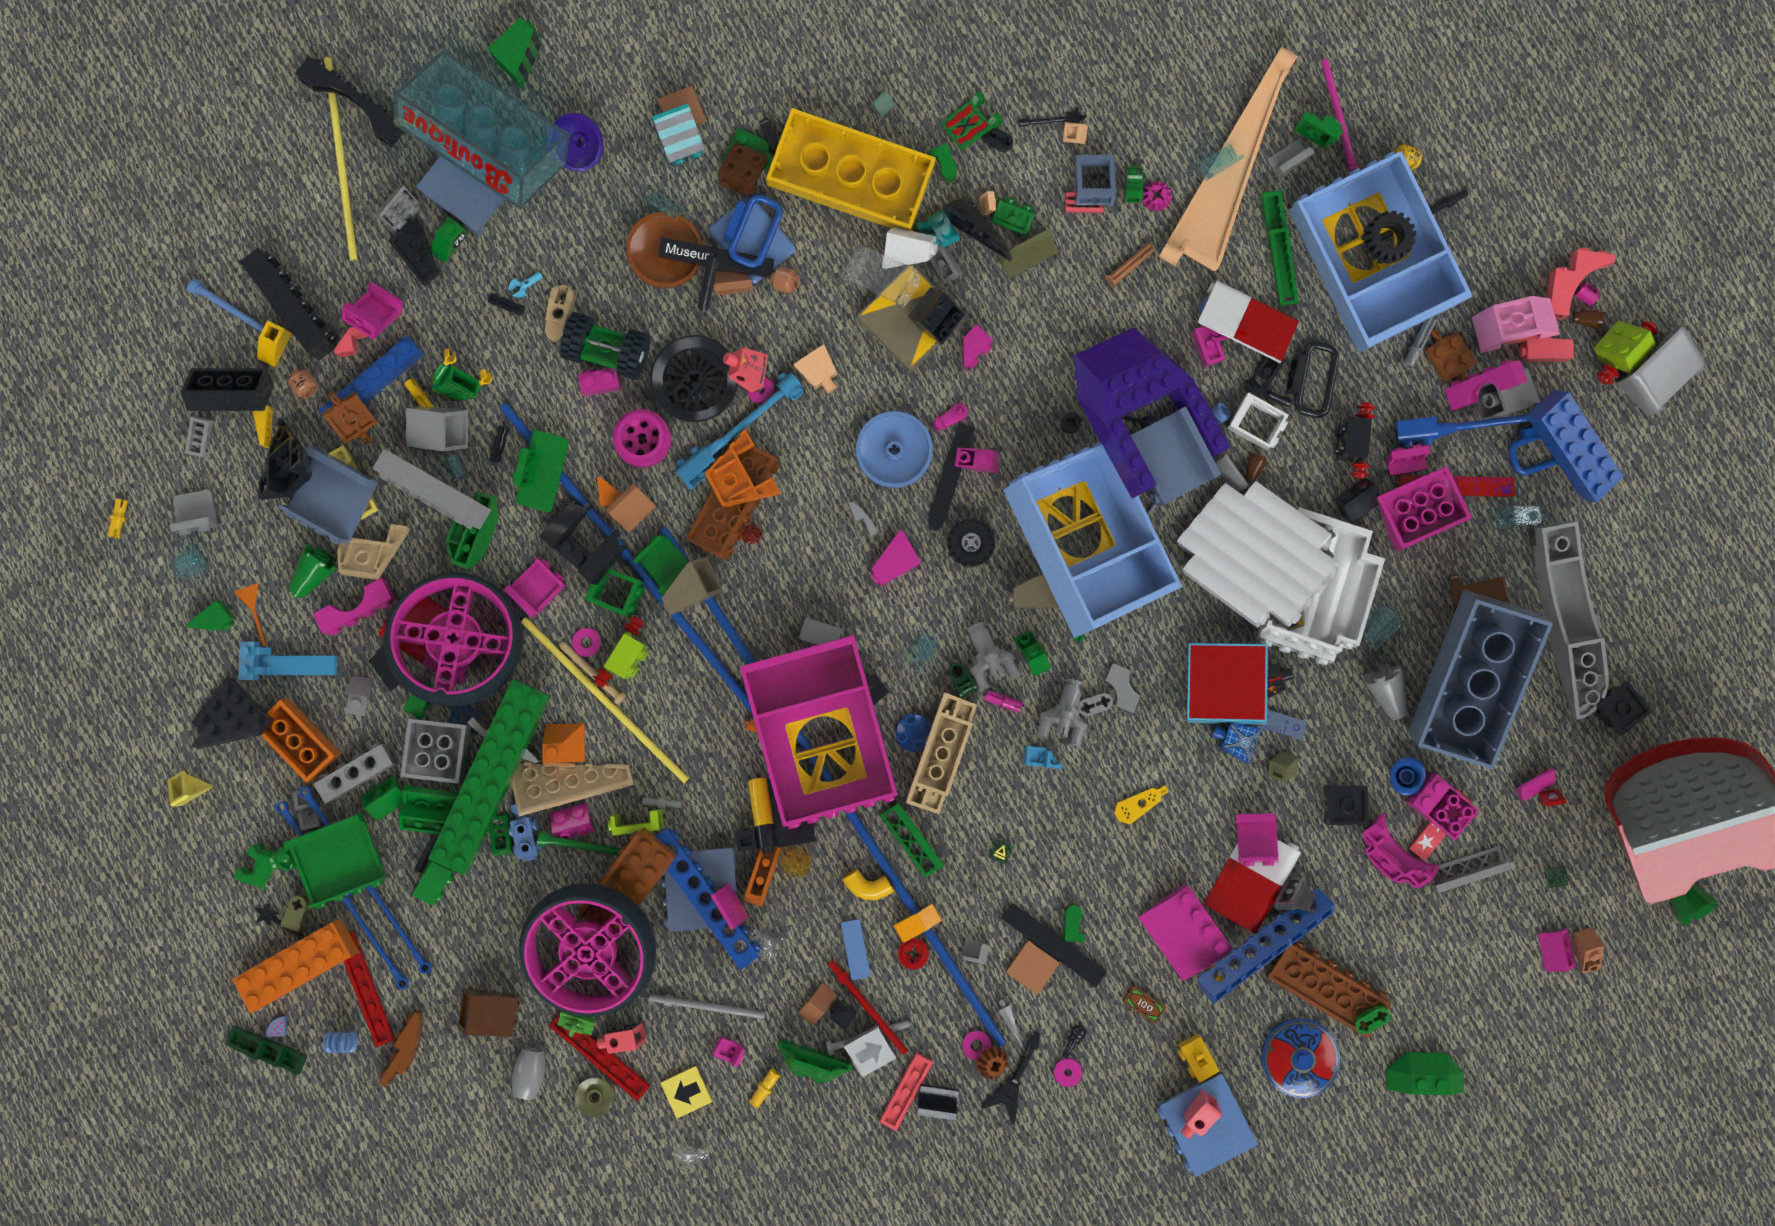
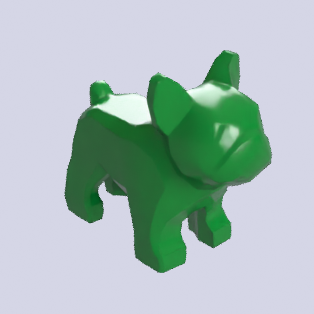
M257 843V845H251L247 851V854L255 860L253 871H250L246 866L243 869L238 868L234 878L241 883L256 886L264 891L265 885L277 869L281 868L289 872L290 868L296 869L297 867L293 862L294 859L290 849L285 850L284 845L275 850H266L262 844Z

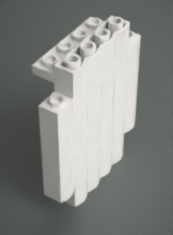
M1255 482L1244 496L1225 483L1177 540L1178 546L1192 556L1183 568L1184 574L1257 628L1261 624L1265 625L1270 618L1269 614L1275 616L1277 623L1282 627L1285 625L1290 627L1292 623L1296 624L1301 618L1302 614L1300 613L1304 608L1308 609L1313 604L1314 596L1317 593L1321 594L1326 588L1327 584L1325 583L1329 578L1333 579L1339 572V563L1322 551H1326L1332 544V534L1258 482Z
M1299 507L1297 509L1299 512L1325 530L1332 529L1336 534L1331 539L1332 544L1329 550L1335 556L1333 559L1339 563V572L1333 579L1329 578L1325 583L1327 586L1321 594L1317 593L1314 596L1313 604L1308 609L1304 608L1305 626L1288 631L1287 625L1284 627L1280 626L1277 623L1276 617L1269 614L1270 618L1267 623L1260 625L1256 639L1261 641L1260 644H1268V647L1275 645L1282 652L1290 653V651L1298 653L1297 656L1300 658L1309 659V657L1316 659V663L1327 665L1335 661L1336 654L1342 652L1343 648L1351 650L1353 647L1360 646L1385 558L1367 553L1373 531Z

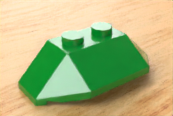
M479 491L470 498L491 509L481 529L479 530L475 527L469 529L453 520L445 540L451 564L466 569H471L485 556L498 522L497 497Z
M779 1038L777 1046L789 1070L793 1071V1074L796 1076L804 1077L805 1075L811 1077V1080L816 1083H827L852 1070V1062Z
M1406 1052L1386 1069V1090L1414 1095H1454L1464 1092V1071L1448 1053Z

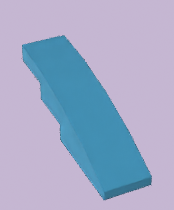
M260 656L259 667H271L270 675H337V656Z

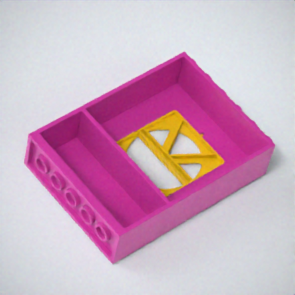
M854 635L740 666L783 827L788 826V829L799 827L803 821H807V824L819 821L821 816L826 815L828 819L838 816V812L845 810V813L857 811V807L864 805V808L875 806L876 801L883 800V803L895 800L894 796H898ZM826 716L841 721L853 736V738L796 753V740L801 728L808 721L817 717ZM854 745L856 747L853 765H849L835 750ZM826 753L846 772L842 778L830 782L820 781ZM818 755L813 776H809L800 766L799 760Z

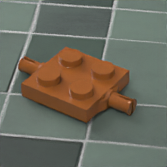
M1437 328L1432 330L1430 334L1434 338L1435 343L1432 347L1425 350L1424 353L1444 383L1457 377L1462 379V382L1466 381L1467 375L1465 372L1478 362L1458 331L1442 338Z
M331 392L332 395L329 393L328 397L334 404L324 411L322 415L346 444L360 437L365 445L371 443L372 439L366 432L378 422L358 395L353 392L344 399H340L336 392Z

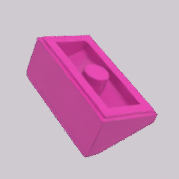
M1550 768L1518 786L1515 790L1520 799L1525 801L1554 785L1556 782L1555 770Z

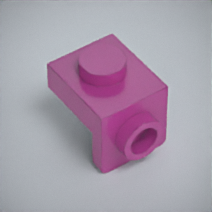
M719 1036L711 1054L737 1067L744 1058L745 1049L740 1043Z

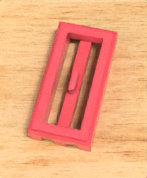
M1075 192L1065 193V212L1103 213V205H1099V208L1069 207V205H1076L1075 200H1069V198H1075Z

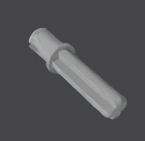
M1431 317L1423 322L1412 346H1409V352L1402 363L1405 368L1414 369L1419 356L1423 354L1422 350L1436 323L1435 318Z

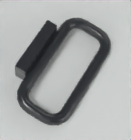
M1312 342L1305 347L1303 355L1298 354L1292 357L1285 394L1295 395V408L1304 416L1322 418L1330 410L1339 364V353L1332 345ZM1314 349L1331 354L1323 407L1319 411L1305 408L1302 404L1310 356Z

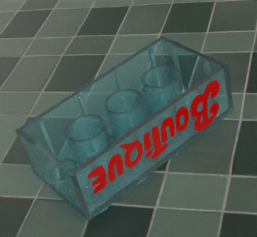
M445 50L437 54L394 93V125L520 210L566 165L569 133Z

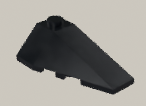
M961 198L944 206L952 225L1009 262L1012 260L1008 248L979 212L976 204Z

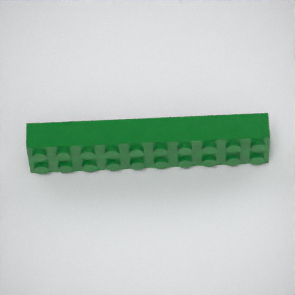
M517 679L511 680L431 851L429 860L462 875L470 872L552 695Z

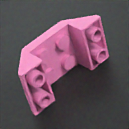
M1530 296L1496 304L1472 317L1480 353L1500 349L1501 343L1534 335H1538L1539 339L1560 334L1550 298Z

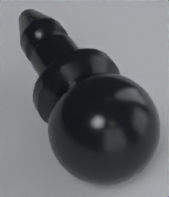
M1075 1025L1072 1027L1071 1035L1068 1036L1070 1041L1063 1052L1064 1059L1072 1053L1076 1044L1080 1045V1040L1085 1038L1086 1030L1083 1026Z

